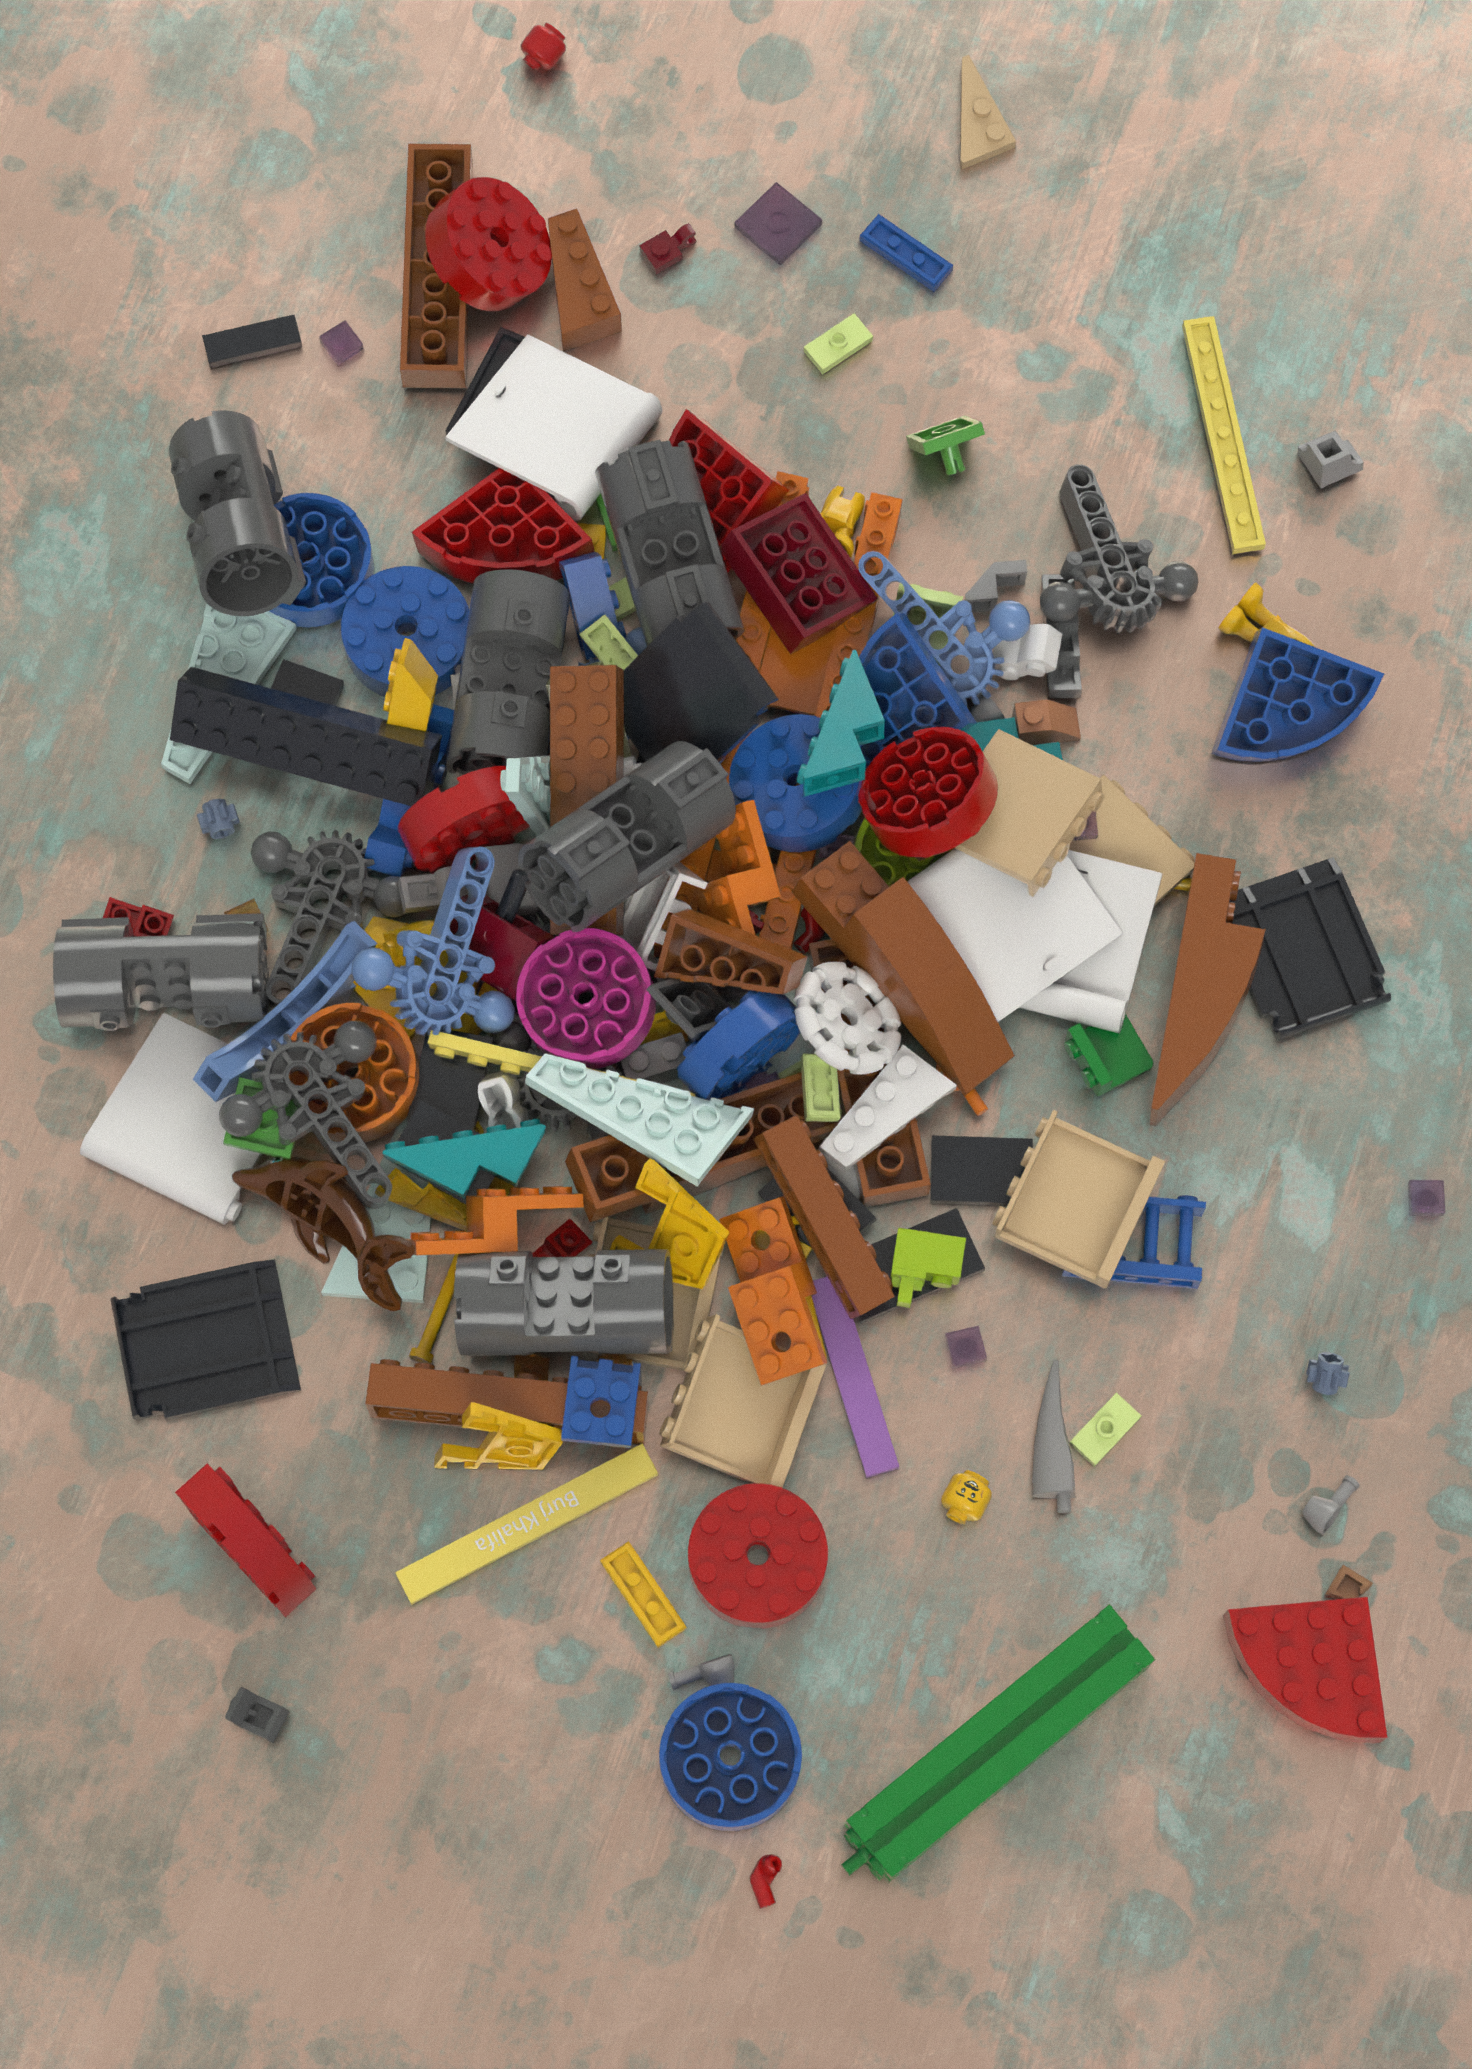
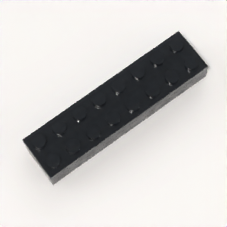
M190 667L178 680L170 734L171 741L411 807L433 790L442 735L387 724V720L195 667Z

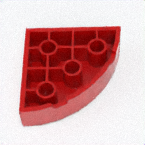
M688 409L684 411L673 429L669 441L672 447H679L678 443L682 441L689 444L720 546L731 530L776 508L789 492V489L706 420ZM722 554L725 567L728 573L731 569V566Z
M501 468L495 470L412 531L413 539L420 555L441 571L472 584L477 576L494 570L528 571L559 580L562 578L559 561L595 552L592 539L546 491Z
M207 1463L175 1493L192 1517L286 1618L316 1590V1587L311 1582L316 1576L302 1561L297 1565L289 1555L292 1550L288 1547L289 1545L284 1537L272 1524L268 1525L265 1522L260 1511L249 1499L245 1500L241 1496L242 1494L238 1491V1488L233 1483L234 1481L220 1466L214 1471Z
M1368 1597L1237 1608L1226 1611L1223 1619L1229 1644L1236 1659L1239 1661L1255 1690L1277 1712L1300 1727L1333 1737L1337 1740L1352 1743H1381L1388 1738Z

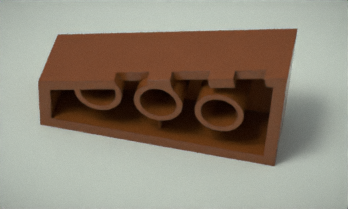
M576 208L548 218L563 352L622 332L620 310L578 209Z
M688 908L671 915L654 977L663 979L674 978L685 982L697 981L712 983L715 986H734L745 990L785 994L798 988L808 956Z

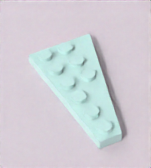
M206 604L200 634L197 636L188 669L195 667L259 685L297 630L296 624L270 611L253 616H232L221 613ZM169 734L161 765L166 771L191 784L212 752L171 741Z
M550 756L507 758L506 770L501 771V789L505 791L509 800L516 806L517 811L522 814L524 821H527L531 830L538 836L550 828Z
M546 1053L526 1075L525 1079L526 1085L648 1158L655 1160L658 1164L697 1187L747 1124L754 1111V1108L743 1105L741 1109L724 1105V1100L712 1097L710 1101L691 1096L689 1091L637 1078V1081L619 1077L618 1072L607 1070L606 1073L588 1069L584 1063Z
M407 1117L396 1128L390 1143L397 1142L407 1125ZM382 1158L380 1166L387 1176L397 1168L422 1189L428 1185L427 1182L393 1164L386 1158ZM370 1184L367 1191L370 1197L380 1198L375 1194V1190L380 1184ZM387 1201L384 1206L378 1209L367 1207L376 1236L396 1235L405 1239H411V1232H431V1217L391 1201ZM342 1245L321 1294L322 1296L369 1299L362 1290L358 1280V1261ZM412 1255L411 1258L396 1262L388 1269L395 1289L402 1298V1302L424 1303L429 1255Z

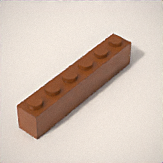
M795 1115L753 1139L849 1318L853 1319L895 1297L892 1292L893 1284L889 1276L884 1271L881 1272L875 1259L877 1256L873 1246L862 1237L859 1231L860 1223L858 1218L852 1211H848L843 1201L844 1193L840 1185L836 1181H832L827 1172L828 1164L824 1155L819 1150L816 1151L810 1140L812 1135L809 1127Z

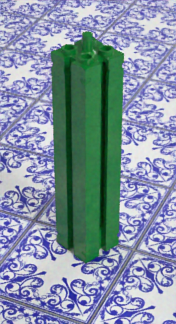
M1109 1604L872 1798L859 1811L849 1817L844 1824L846 1831L843 1837L855 1853L841 1864L842 1868L850 1876L866 1863V1866L878 1881L884 1877L889 1884L901 1872L912 1865L1126 1688L1133 1680L1144 1673L1156 1659L1142 1642L1132 1635L1127 1629V1624Z

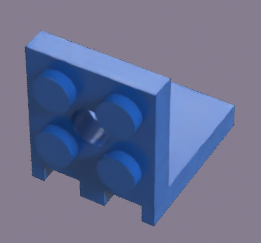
M571 1356L561 1441L631 1448L638 1387L642 1385L641 1363H634V1366L613 1364V1360L599 1359V1362L579 1360L577 1356ZM604 1400L610 1405L611 1409L607 1416L598 1418L592 1415L590 1408L595 1401Z

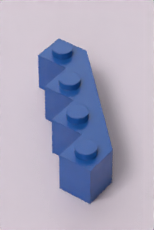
M433 704L426 730L442 735L433 790L438 788L439 784L442 785L446 778V762L454 710ZM383 799L379 823L368 837L364 858L374 859L375 864L367 868L401 877L407 868L414 866V862L398 831V824L401 818L411 806Z

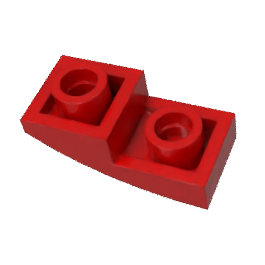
M109 897L102 918L129 917L134 937L167 936L174 915L146 905L138 907Z
M568 1219L547 1236L544 1244L532 1254L533 1257H581L590 1248L593 1241L571 1219Z

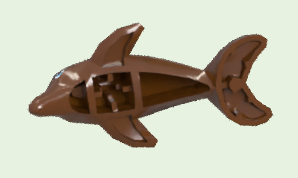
M293 1156L289 1160L274 1157L256 1168L241 1169L232 1174L233 1182L239 1187L252 1191L279 1206L291 1219L295 1235L307 1253L324 1264L330 1260L323 1236L331 1238L346 1247L358 1261V1280L368 1298L384 1309L393 1312L401 1310L402 1298L395 1289L388 1269L396 1262L411 1258L415 1247L409 1240L400 1236L375 1235L374 1225L367 1207L360 1201L344 1177L348 1174L345 1166L329 1160L310 1161Z

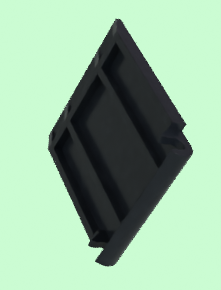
M709 602L699 605L686 617L684 615L676 617L624 669V726L627 736L645 761L672 743L683 741L698 747L702 751L708 749L716 760L720 762L761 723L758 716L769 710L767 705L779 700Z
M1334 857L1239 889L1236 901H1229L1236 903L1232 924L1266 929L1261 954L1249 992L1260 1018H1268L1278 1040L1391 1001V993L1386 994L1383 988L1384 977L1382 976L1385 974V970L1345 877Z
M275 1259L250 1262L141 1286V1293H130V1297L125 1299H117L115 1296L110 1299L133 1419H145L164 1415L165 1420L168 1421L301 1391Z

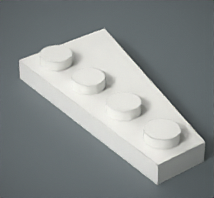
M902 1045L891 1062L884 1067L820 1145L819 1150L844 1170H847L880 1146L888 1137L903 1129L907 1123L919 1114H923L942 1097L953 1092L957 1085L905 1045Z

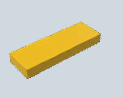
M629 1541L600 1560L601 1565L657 1648H660L687 1629Z

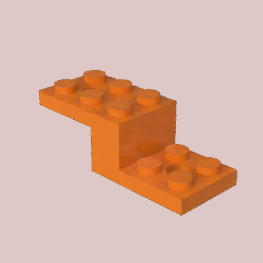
M750 800L735 805L736 814L733 823L716 835L722 852V865L728 875L709 882L705 889L695 888L697 891V904L704 915L755 935L748 908L779 898L781 895L755 802Z
M543 1186V1193H539V1188L512 1187L510 1188V1194H506V1189H476L477 1195L466 1196L467 1232L463 1230L444 1231V1238H439V1233L411 1232V1239L407 1240L415 1247L413 1255L518 1251L517 1210L584 1207L583 1194L572 1193V1187Z
M782 1196L720 1218V1224L730 1232L726 1241L741 1282L728 1287L761 1385L826 1364L827 1360L805 1299L808 1296L817 1294L785 1197ZM760 1230L765 1231L770 1237V1244L766 1249L759 1248L755 1243L756 1233ZM779 1332H784L790 1337L791 1345L787 1351L779 1349L776 1345L775 1339Z

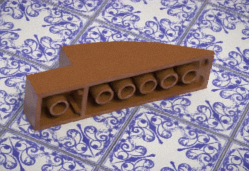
M849 841L799 879L792 891L794 896L854 966L864 969L872 976L884 996H888L896 1007L901 1022L952 1082L957 1085V1088L964 1096L1015 1056L981 988L964 960L932 913L904 877L889 887L851 841Z
M1196 853L1151 1107L1149 1125L1152 1126L1159 1124L1208 1069L1227 1039L1254 979L1266 929L1232 924L1236 903L1229 901H1236L1241 876V871H1235L1236 859Z
M800 1072L720 1099L724 1100V1105L741 1109L742 1105L754 1108L753 1116L698 1187L662 1165L660 1166L694 1197L768 1166L753 1138L797 1115L799 1120H803L809 1127L812 1135L810 1140L814 1144L828 1137L842 1118L838 1122L805 1121L802 1073ZM612 1135L571 1147L565 1160L577 1192L583 1194L584 1210L590 1223L641 1205L645 1215L666 1207L664 1203L635 1188L644 1164L650 1158Z

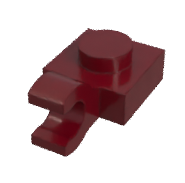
M689 223L680 227L672 237L665 230L639 245L640 252L657 275L683 260L681 250L697 242L694 237L696 232Z

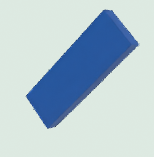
M879 213L860 234V242L933 292L937 290L953 271V264Z

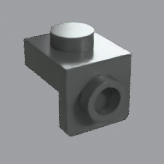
M240 1687L236 1696L230 1702L225 1719L245 1731L274 1743L289 1710L254 1694L244 1687Z

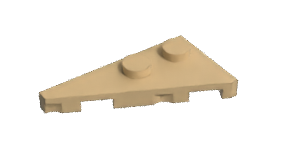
M969 55L962 57L961 169L1004 153L1016 146V140Z

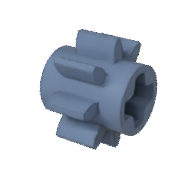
M213 799L202 805L203 813L197 814L202 833L210 832L212 839H222L232 835L235 832L233 825L240 823L235 805H227L225 799Z
M1331 1352L1320 1353L1317 1361L1309 1359L1306 1372L1308 1375L1307 1382H1313L1312 1388L1321 1394H1336L1338 1386L1347 1387L1350 1374L1348 1372L1349 1366L1343 1365L1344 1359L1338 1354Z

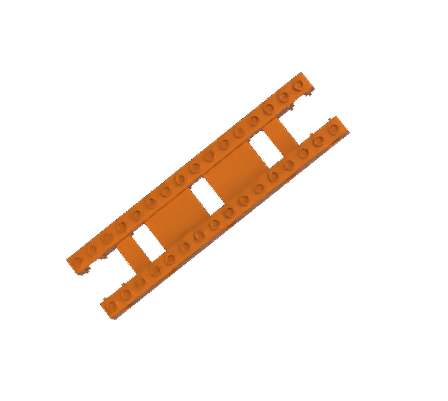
M777 471L776 479L789 489V492L778 506L804 493H807L809 496V478ZM871 492L869 501L866 500L864 523L861 535L856 538L854 564L858 570L859 560L867 552H879L890 561L901 517L903 499ZM876 557L869 559L865 565L867 574L871 576L880 574L883 569L882 561ZM872 587L871 589L878 598L876 602L817 641L791 655L746 590L740 612L744 633L735 640L779 699L767 706L820 718L824 710L829 711L832 704L829 703L830 693L834 684H840L842 679L840 677V669L844 658H850L853 650H856L858 656H860L870 639L880 596ZM752 731L725 756L721 763V766L728 773L726 777L728 784L730 767L735 753ZM716 836L680 861V863L706 883L728 875L722 865V852L714 850ZM817 849L807 852L780 851L778 863H772L781 897L767 902L765 914H761L760 921L764 922L765 925L760 931L759 937L789 949L793 948L803 905L794 896L792 891L799 879L813 868ZM682 881L675 898L686 902L692 910L703 914L697 904V891L695 888L697 886ZM668 912L661 929L667 931L673 913ZM654 943V957H660L663 945Z

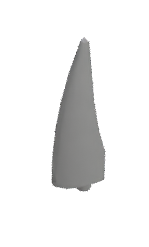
M1054 1360L1045 1386L1035 1435L1032 1474L1033 1497L1057 1499V1512L1069 1513L1071 1512V1498H1076L1074 1464L1062 1415L1059 1361Z

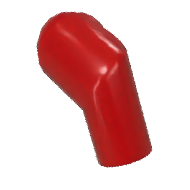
M804 907L801 911V917L805 921L806 931L793 944L799 952L805 955L808 952L809 943L818 942L824 936L825 931Z
M775 1854L762 1856L749 1878L760 1909L776 1903L770 1885L777 1873L782 1869V1861Z

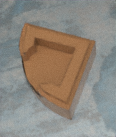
M1342 1565L1324 1596L1332 1600L1358 1598L1373 1583L1345 1565Z

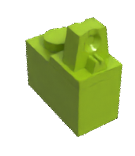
M898 1228L890 1276L893 1287L899 1288L897 1306L910 1308L913 1290L922 1291L925 1280L932 1281L931 1285L939 1288H951L952 1285H958L961 1277L966 1238Z

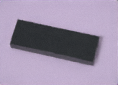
M295 314L202 335L210 368L302 347Z

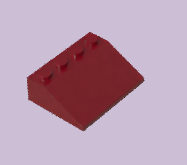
M807 493L731 530L719 546L721 553L790 655L817 641L878 599Z

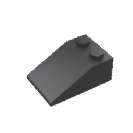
M672 978L650 985L646 990L665 1010L667 1018L683 1029L688 1035L687 1037L691 1044L695 1041H700L717 1024L714 1020L720 1012L727 1007L733 1010L709 983L680 981L681 979Z

